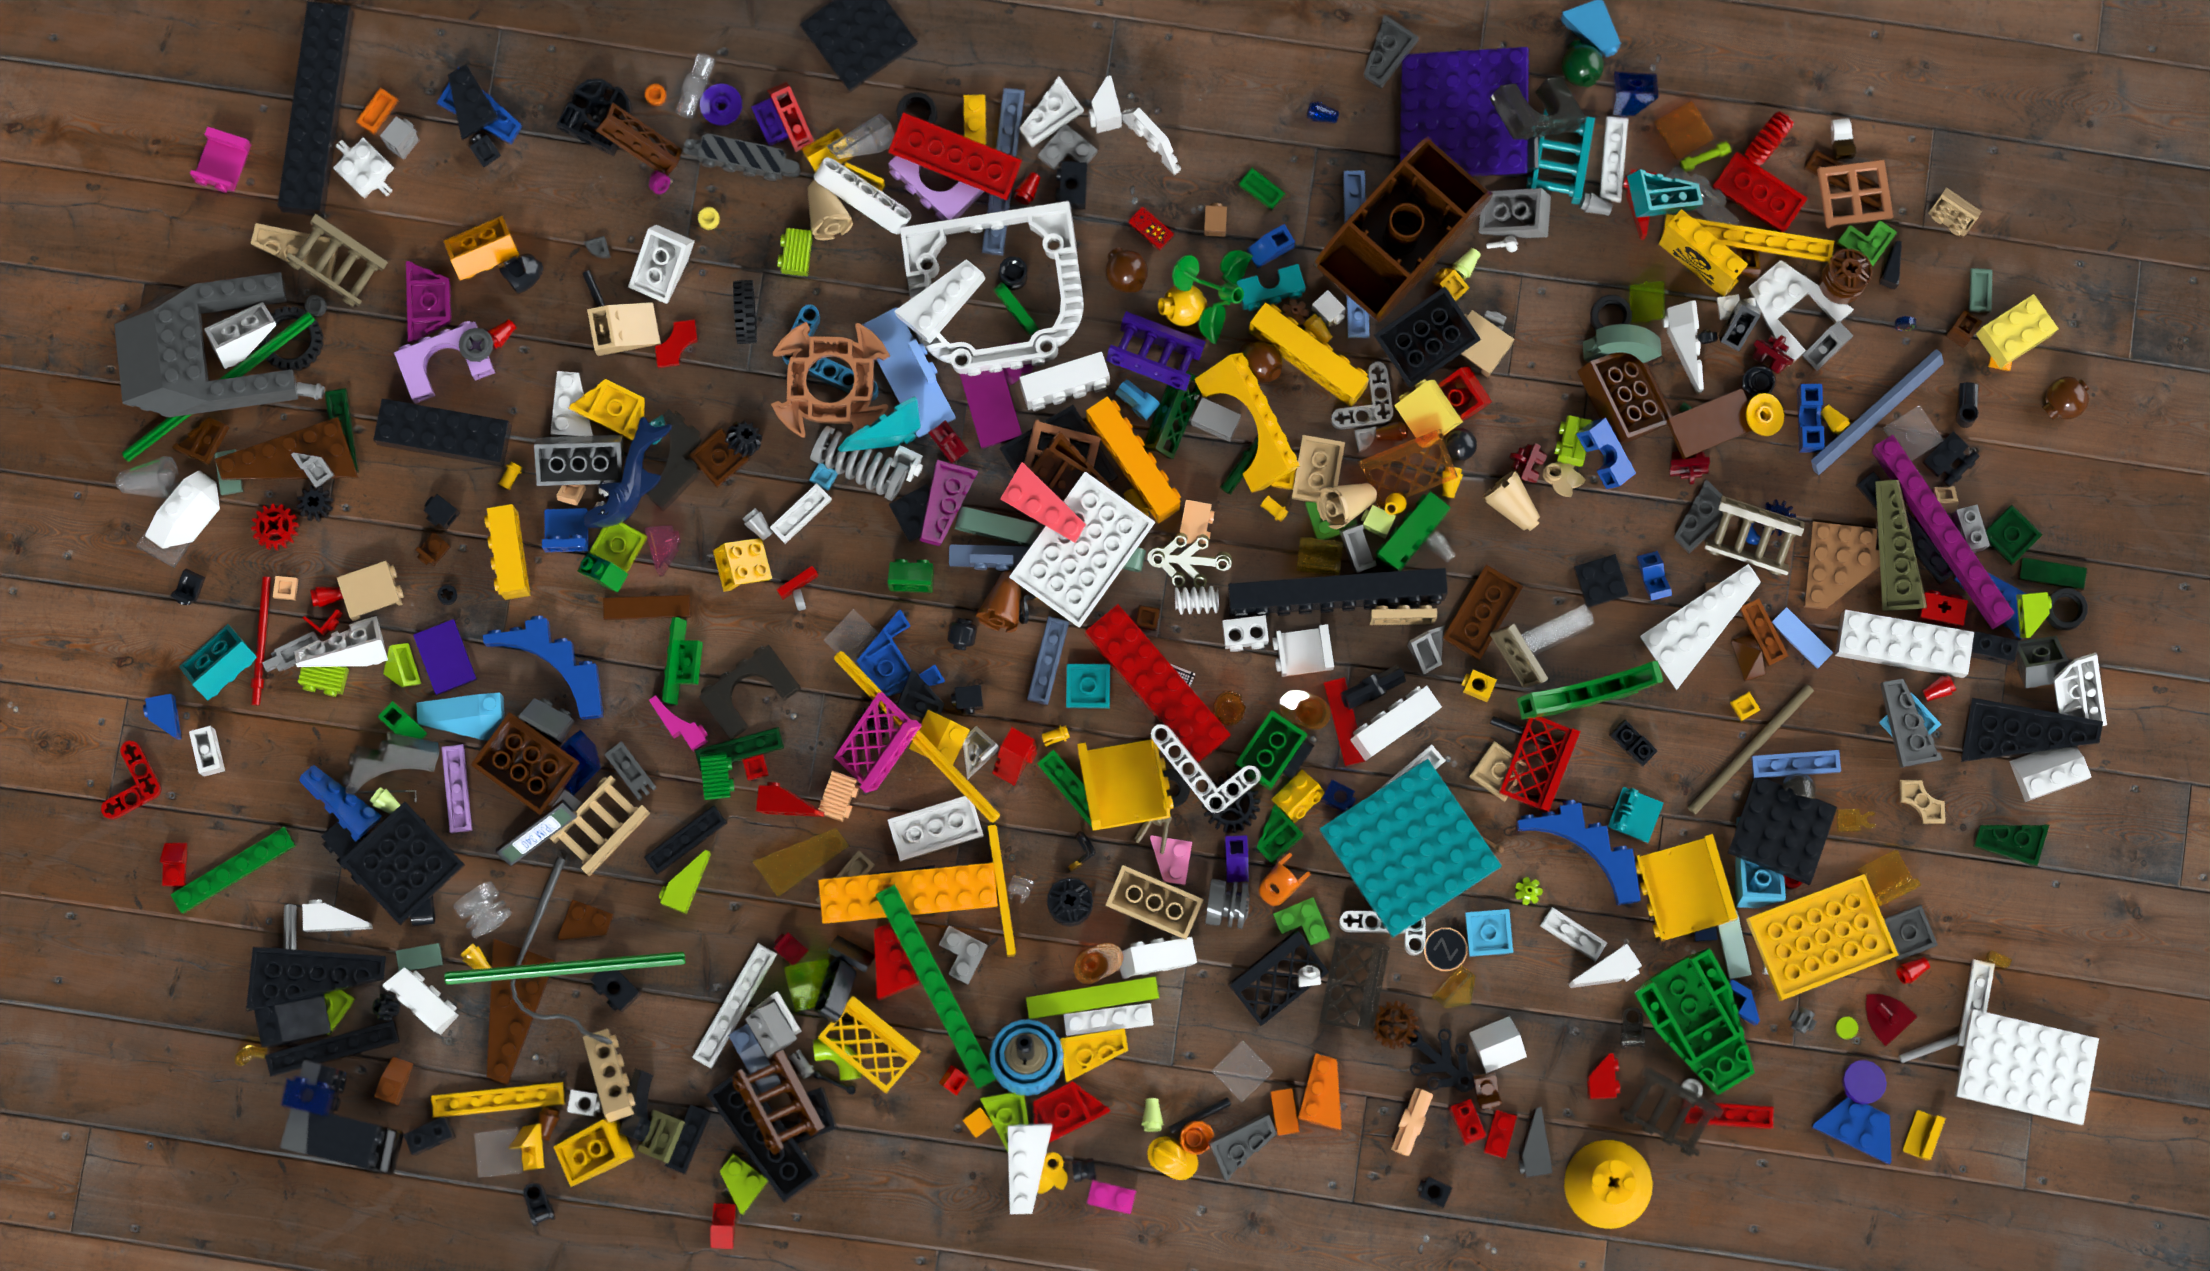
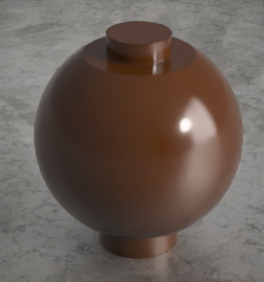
M1120 247L1113 249L1107 256L1109 261L1105 271L1109 284L1115 290L1123 293L1140 291L1148 277V266L1145 259L1139 253L1132 250H1123Z
M1258 341L1252 344L1247 342L1241 346L1238 353L1242 352L1248 360V366L1257 378L1258 384L1272 382L1280 376L1283 360L1280 351L1273 344Z
M2070 376L2058 378L2048 387L2045 396L2046 404L2042 407L2052 420L2056 417L2062 419L2076 418L2088 406L2089 394L2086 391L2089 387L2082 379L2077 381L2076 378Z

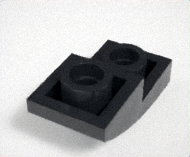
M1623 720L1609 734L1641 766H1644L1658 752L1627 720Z

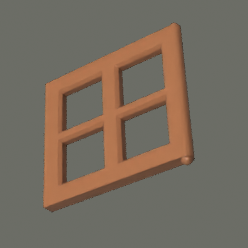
M1884 160L1824 168L1819 166L1817 168L1827 228L1893 219ZM1876 170L1879 188L1859 190L1856 172ZM1847 174L1850 191L1830 194L1827 176ZM1880 193L1883 211L1863 213L1860 196ZM1851 197L1854 215L1833 217L1831 200Z
M1039 420L1034 422L1024 464L1030 470L1035 455L1040 456L1042 452L1037 450L1041 432L1057 435L1059 431L1068 441L1073 439L1090 444L1086 460L1094 468L1101 437L1042 423Z

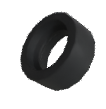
M912 92L905 95L899 101L897 106L898 122H900L903 112H905L906 107L910 103L921 102L929 109L927 122L936 123V105L927 94Z
M1617 295L1601 297L1595 302L1590 313V322L1595 331L1605 327L1600 323L1598 314L1600 309L1607 304H1614L1622 310L1623 321L1621 324H1630L1632 319L1630 305L1624 298Z
M2062 588L2050 596L2052 607L2049 609L2050 614L2046 620L2052 627L2068 631L2076 628L2085 620L2088 613V604L2085 597L2079 591L2072 588ZM2061 597L2073 599L2078 605L2077 617L2069 622L2059 620L2053 611L2055 601Z

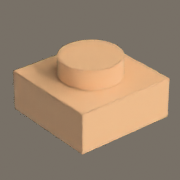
M562 485L557 493V500L578 505L586 491L585 485Z
M275 576L273 598L296 601L299 579Z

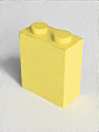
M1426 379L1415 385L1416 389L1410 393L1408 391L1398 398L1400 401L1394 405L1423 448L1433 445L1463 422L1436 381H1426Z

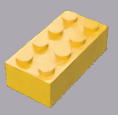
M513 504L487 508L488 515H484L486 528L489 529L491 536H487L489 549H492L494 557L490 559L492 570H495L497 578H494L495 590L505 600L531 596L518 511Z

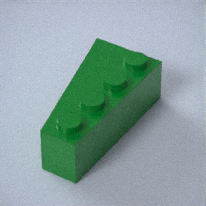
M1431 491L1427 496L1423 494L1416 502L1418 507L1413 512L1410 510L1402 520L1404 523L1401 527H1396L1389 535L1390 540L1386 544L1383 543L1376 551V562L1387 571H1401L1450 511L1451 507Z

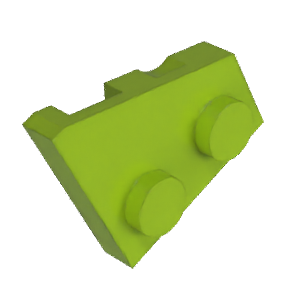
M732 1154L720 1170L739 1212L743 1215L767 1184L768 1180L734 1154Z

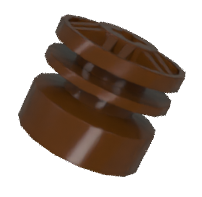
M1842 249L1831 257L1819 277L1820 290L1831 302L1837 304L1854 302L1871 281L1873 274L1872 265L1862 252L1854 249Z

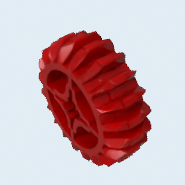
M1781 111L1776 112L1746 149L1745 155L1757 165L1764 164L1790 132L1794 121Z

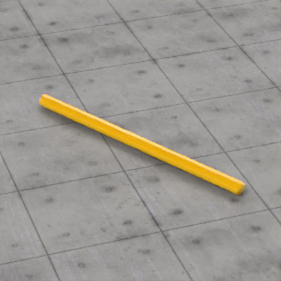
M839 651L834 656V660L872 700L875 699L879 692H882L843 651ZM880 701L878 706L887 713L886 705ZM893 716V721L900 727L903 721L898 716ZM918 730L912 741L990 822H995L1000 817V813Z

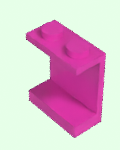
M207 127L204 134L208 139L197 170H191L190 175L195 179L194 182L202 186L210 184L214 185L215 189L227 193V190L234 192L251 144L245 138Z
M1092 1181L1087 1203L1131 1214L1136 1191Z

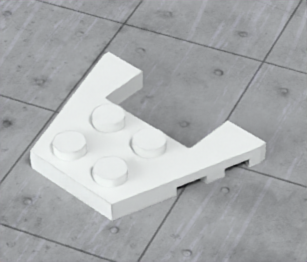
M1139 107L1132 110H1124L1121 113L1122 120L1139 137L1144 136L1148 140L1147 145L1153 152L1158 151L1162 155V163L1176 175L1181 168L1176 164L1178 161L1172 154L1173 149L1167 136Z

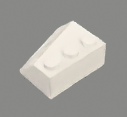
M403 968L382 985L387 990L396 993V997L400 1002L413 1009L412 1012L440 1035L459 1016L455 1012L457 1007L448 999L444 1002L439 997L441 993L433 985L430 987L423 983L425 978L416 970L412 973L408 969Z

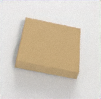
M1494 741L1469 777L1505 802L1508 797L1499 794L1514 754ZM1522 760L1515 764L1518 775L1528 770L1527 764ZM1517 780L1508 782L1505 790L1512 793L1518 784Z

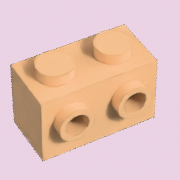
M1186 500L1180 533L1186 534L1188 538L1187 544L1184 547L1190 546L1201 534L1208 536L1210 540L1211 532L1207 531L1208 523L1213 524L1215 511H1211L1212 504ZM1183 538L1178 539V542L1185 541ZM1201 539L1199 540V543L1205 544L1206 541Z

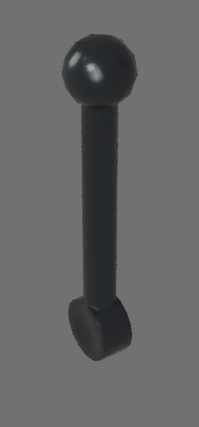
M819 1070L813 1073L815 1079L821 1078L846 1090L849 1095H853L856 1092L855 1087H848L822 1075Z

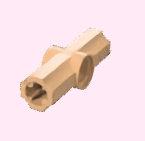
M1415 1088L1408 1108L1405 1109L1400 1120L1399 1130L1391 1150L1409 1156L1415 1139L1420 1134L1424 1125L1425 1114L1433 1094Z

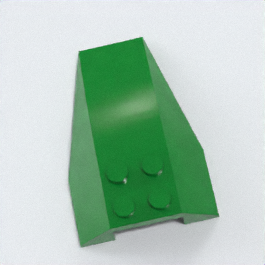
M1710 948L1680 959L1648 978L1634 992L1655 1031L1716 1095L1723 1093L1755 1073L1749 1049L1745 1042L1743 1027L1740 1024L1737 1005L1734 1002L1732 987Z

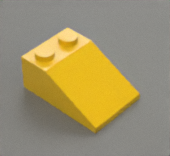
M607 1118L602 1119L554 1146L570 1187L635 1157L627 1137L619 1133L621 1128L619 1119L608 1122Z

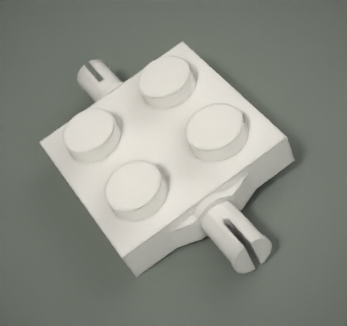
M364 138L352 148H349L343 140L339 141L344 149L338 143L336 147L344 156L334 169L363 198H366L377 188L385 196H388L389 193L384 188L390 193L392 189L384 181L394 167Z

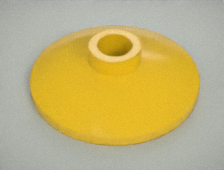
M1762 393L1755 395L1748 402L1746 419L1748 425L1755 433L1761 436H1771L1781 429L1784 422V410L1776 397L1771 394Z

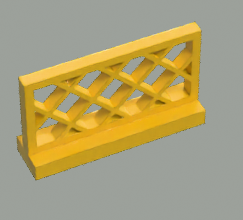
M852 996L847 1002L841 1018L835 1023H830L818 1038L884 1093H887L908 1067L914 1063L921 1051ZM845 1013H848L853 1018L854 1025L842 1026L841 1018ZM855 1029L856 1040L844 1041L843 1030ZM858 1029L870 1031L871 1039L859 1040ZM839 1030L840 1041H831L826 1037L829 1031ZM872 1043L873 1054L861 1055L860 1044ZM875 1043L887 1045L888 1053L876 1054ZM856 1044L857 1055H848L845 1052L844 1045ZM900 1056L906 1061L903 1067L893 1068L892 1057ZM888 1057L890 1068L878 1069L877 1058ZM873 1058L874 1069H865L862 1066L861 1059ZM890 1072L891 1081L887 1086L879 1080L878 1073Z

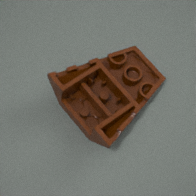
M1060 431L1046 445L1031 468V471L1062 501L1066 499L1084 472H1087L1119 495Z

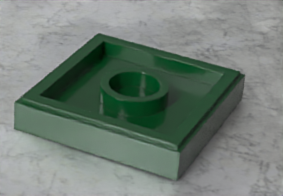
M2013 505L1985 530L1989 544L2011 566L2043 535Z

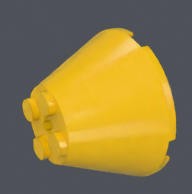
M1600 1140L1590 1143L1581 1148L1572 1157L1566 1168L1564 1179L1566 1199L1573 1212L1580 1219L1595 1227L1613 1229L1632 1223L1644 1212L1652 1195V1176L1645 1159L1634 1148L1620 1141ZM1608 1178L1614 1181L1615 1185L1613 1187L1608 1186L1610 1182Z

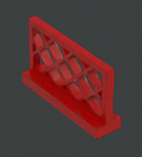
M1543 717L1529 718L1499 794L1534 807L1540 812H1549L1581 731L1574 728L1570 729ZM1533 719L1541 722L1545 731L1534 735L1530 727ZM1558 729L1565 732L1561 741L1553 742L1550 731ZM1529 731L1531 737L1526 738ZM1546 733L1551 745L1540 749L1535 738ZM1532 739L1537 751L1526 755L1522 746L1524 742ZM1559 744H1560V747H1559V749H1558V751H1557L1556 745H1559ZM1553 748L1556 757L1553 761L1546 763L1542 751ZM1521 751L1523 757L1518 758ZM1538 753L1543 765L1532 769L1528 757ZM1524 759L1529 771L1518 775L1515 764ZM1545 768L1548 777L1545 781L1538 783L1534 771ZM1530 773L1535 785L1524 789L1520 777ZM1516 779L1521 791L1514 794L1506 791L1508 782ZM1545 784L1543 790L1541 791L1540 785ZM1537 787L1540 794L1538 802L1530 801L1526 791Z

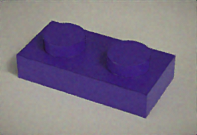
M771 98L751 107L769 146L789 138Z

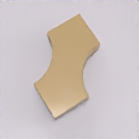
M1922 780L1899 781L1900 803H1906L1914 807L1921 816L1922 824H1945V801L1936 800L1926 792Z

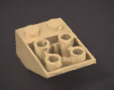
M1948 188L1944 190L1929 212L1934 221L1939 224H1945L1953 234L1963 237L1982 213V211Z
M653 303L607 305L587 309L594 350L597 356L661 344Z

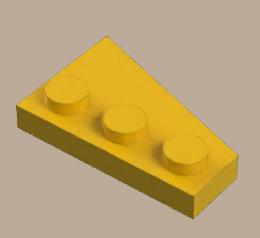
M1125 1028L1061 1038L1066 1083L1128 1051Z

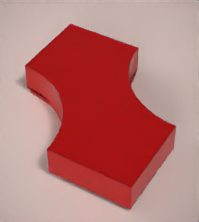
M695 319L673 322L674 326L671 336L664 343L655 346L658 368L680 365V357L684 349L698 342Z

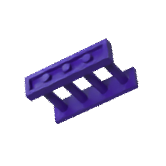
M1126 311L1120 327V331L1124 332L1118 347L1110 345L1106 361L1186 391L1191 377L1186 372L1192 358L1200 360L1206 341ZM1132 335L1144 340L1138 355L1126 351ZM1152 343L1164 347L1158 362L1146 358ZM1172 351L1184 355L1178 370L1166 366Z

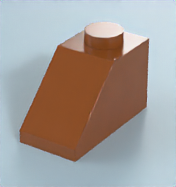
M392 1057L381 1076L374 1097L399 1105L414 1064Z

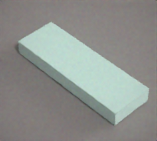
M1739 917L1736 921L1718 925L1717 928L1729 980L1752 975Z

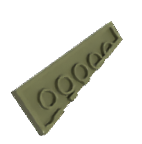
M1899 480L1875 481L1883 611L1927 608Z

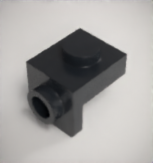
M186 568L182 572L177 589L171 593V597L182 605H191L198 600L206 577Z

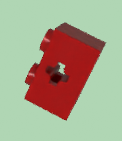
M1928 590V592L1924 593L1927 608L1919 609L1917 621L1956 629L1964 626L1968 600H1963L1962 596L1950 594L1949 597L1943 596L1941 592L1935 590ZM1941 604L1944 605V609H1947L1944 613H1942L1941 608H1938Z

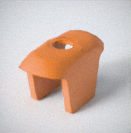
M1290 852L1271 869L1259 884L1258 892L1260 897L1271 906L1281 905L1311 875L1307 871L1297 880L1284 866L1293 856ZM1270 883H1273L1278 887L1279 893H1276L1271 889Z

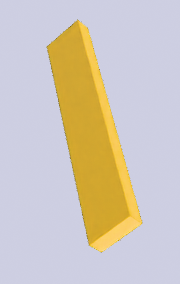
M989 825L988 834L994 863L1007 957H1012L1016 955L997 826Z
M564 1082L431 1096L433 1118H440L443 1116L449 1117L564 1105Z

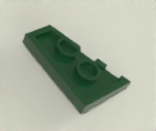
M1980 825L1973 847L2037 867L2050 825Z

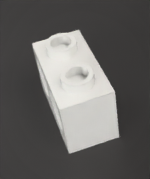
M1266 615L1222 620L1225 649H1230V652L1242 651L1243 647L1249 646L1252 649H1261L1269 642ZM1258 628L1262 631V636L1254 638L1251 636L1250 631ZM1231 631H1238L1241 638L1233 641L1229 638V633Z

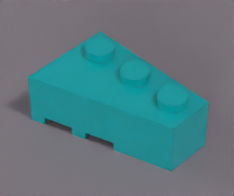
M1642 169L1627 176L1636 218L1678 213L1681 209L1685 212H1690L1703 205L1700 187L1697 183L1677 178H1666L1662 174L1655 175L1647 173L1646 170Z

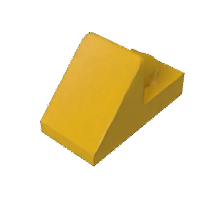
M541 1124L523 1126L509 1146V1149H522L523 1171L544 1168Z

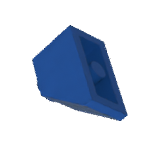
M172 694L145 698L146 704L143 705L145 717H148V720L177 740L182 739L176 697Z

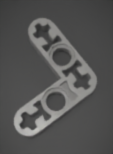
M1374 362L1368 369L1372 405L1335 410L1331 416V423L1336 429L1343 430L1383 425L1391 421L1393 406L1388 371L1384 363ZM1375 367H1379V370L1383 371L1380 375L1379 383H1376V374H1372ZM1379 387L1384 388L1387 393L1382 399L1377 398L1374 394L1375 389ZM1388 401V404H1384V410L1389 412V414L1386 416V419H1382V416L1377 414L1381 411V405L1376 406V403ZM1359 411H1364L1368 414V419L1365 422L1357 420L1356 414ZM1349 412H1353L1352 420L1354 423H1350L1351 419L1344 420L1343 424L1335 421L1338 418V414H1342V417L1345 418L1350 417Z

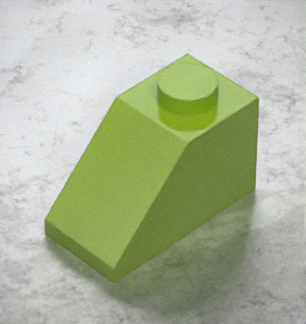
M2048 592L2016 595L2020 638H2030L2050 614L2049 609L2052 607V601L2050 596H2048Z

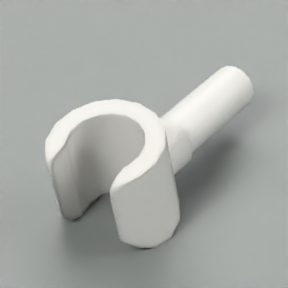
M1510 235L1503 241L1487 243V249L1506 247L1508 252H1514L1517 250L1516 245H1518L1515 237Z

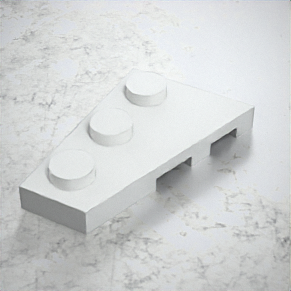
M1058 77L1054 85L1047 91L1042 101L1032 111L1019 130L1030 146L1034 147L1060 129L1064 124H1067L1083 113L1084 109L1062 79Z

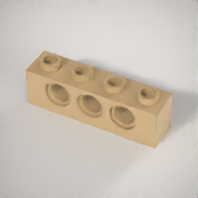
M608 1028L593 1033L610 1039L613 1044H605L591 1037L583 1036L603 1112L608 1122L633 1115L632 1106L636 1104L632 1093L628 1094L627 1087L630 1086L627 1074L622 1073L621 1067L625 1065L621 1054L617 1055L616 1048L619 1047L616 1035H611ZM609 1052L607 1057L601 1058L602 1054ZM615 1072L612 1077H606L608 1073ZM621 1091L618 1096L611 1097L614 1092Z

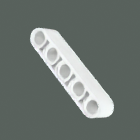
M824 158L814 174L816 182L894 234H900V228L905 227L912 216L907 208L832 158Z

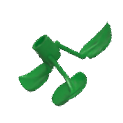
M1233 250L1223 256L1220 263V271L1223 273L1222 279L1226 284L1221 286L1196 278L1199 272V262L1192 255L1181 257L1174 265L1172 280L1179 290L1189 291L1195 281L1217 289L1219 297L1224 300L1215 302L1213 307H1206L1199 318V329L1212 344L1217 343L1225 322L1226 311L1222 305H1230V302L1238 304L1244 297V291L1241 287H1238L1237 281L1242 280L1247 265L1253 257L1247 252Z

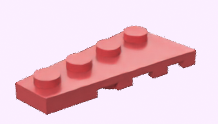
M1023 462L1020 464L1000 499L1076 543L1086 524Z

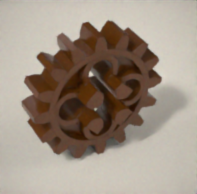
M1388 1001L1386 1002V1008L1381 1005L1379 1006L1380 1013L1374 1012L1373 1015L1377 1019L1371 1021V1024L1375 1025L1376 1028H1373L1371 1032L1378 1034L1375 1040L1382 1041L1381 1045L1385 1047L1389 1045L1391 1049H1395L1397 1045L1402 1049L1404 1042L1409 1045L1411 1044L1410 1037L1416 1038V1034L1413 1031L1419 1029V1026L1415 1025L1414 1022L1419 1019L1416 1016H1412L1415 1011L1411 1008L1408 1009L1409 1005L1405 1003L1401 1005V1002L1395 1001L1393 1006ZM1399 1011V1015L1394 1017V1013ZM1384 1021H1388L1391 1024L1398 1022L1402 1025L1408 1023V1027L1406 1029H1402L1399 1026L1392 1028L1388 1025L1382 1027V1023ZM1396 1033V1037L1391 1039V1035Z

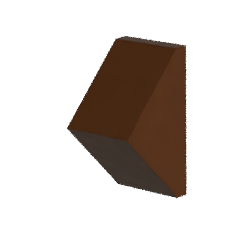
M1964 310L1946 337L1964 348L1982 321Z

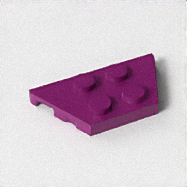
M406 261L408 343H414L451 323V287L449 278Z

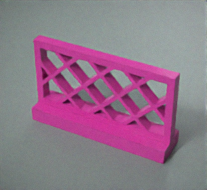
M879 692L834 758L862 784L860 788L865 793L875 791L879 788L922 725L917 720H911L883 692ZM880 701L886 705V714H879L878 704ZM887 716L889 729H881L879 717ZM893 716H898L903 721L899 728H894ZM874 717L875 730H868L867 720ZM881 732H889L890 742L883 745ZM868 733H876L877 745L869 744ZM857 734H863L864 746L856 745ZM870 748H878L879 758L875 761L871 760ZM857 749H865L866 761H858ZM846 750H852L853 762H848L843 757ZM860 764H867V775L865 777L860 774Z

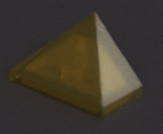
M1460 965L1431 997L1445 1008L1469 1005L1472 1001L1476 976Z

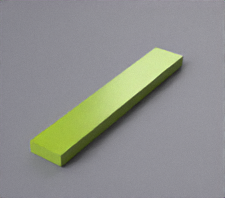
M1155 976L1026 997L1029 1019H1037L1159 999Z

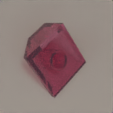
M672 525L646 527L645 532L655 570L659 577L665 575L679 551L678 543H682L678 530L674 531Z

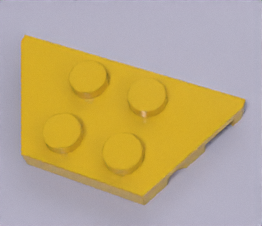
M607 379L588 391L568 408L632 441L636 435L640 418L645 417L644 398Z

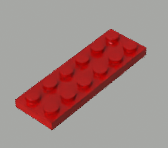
M905 112L902 114L888 151L890 154L1005 200H1008L1023 161Z

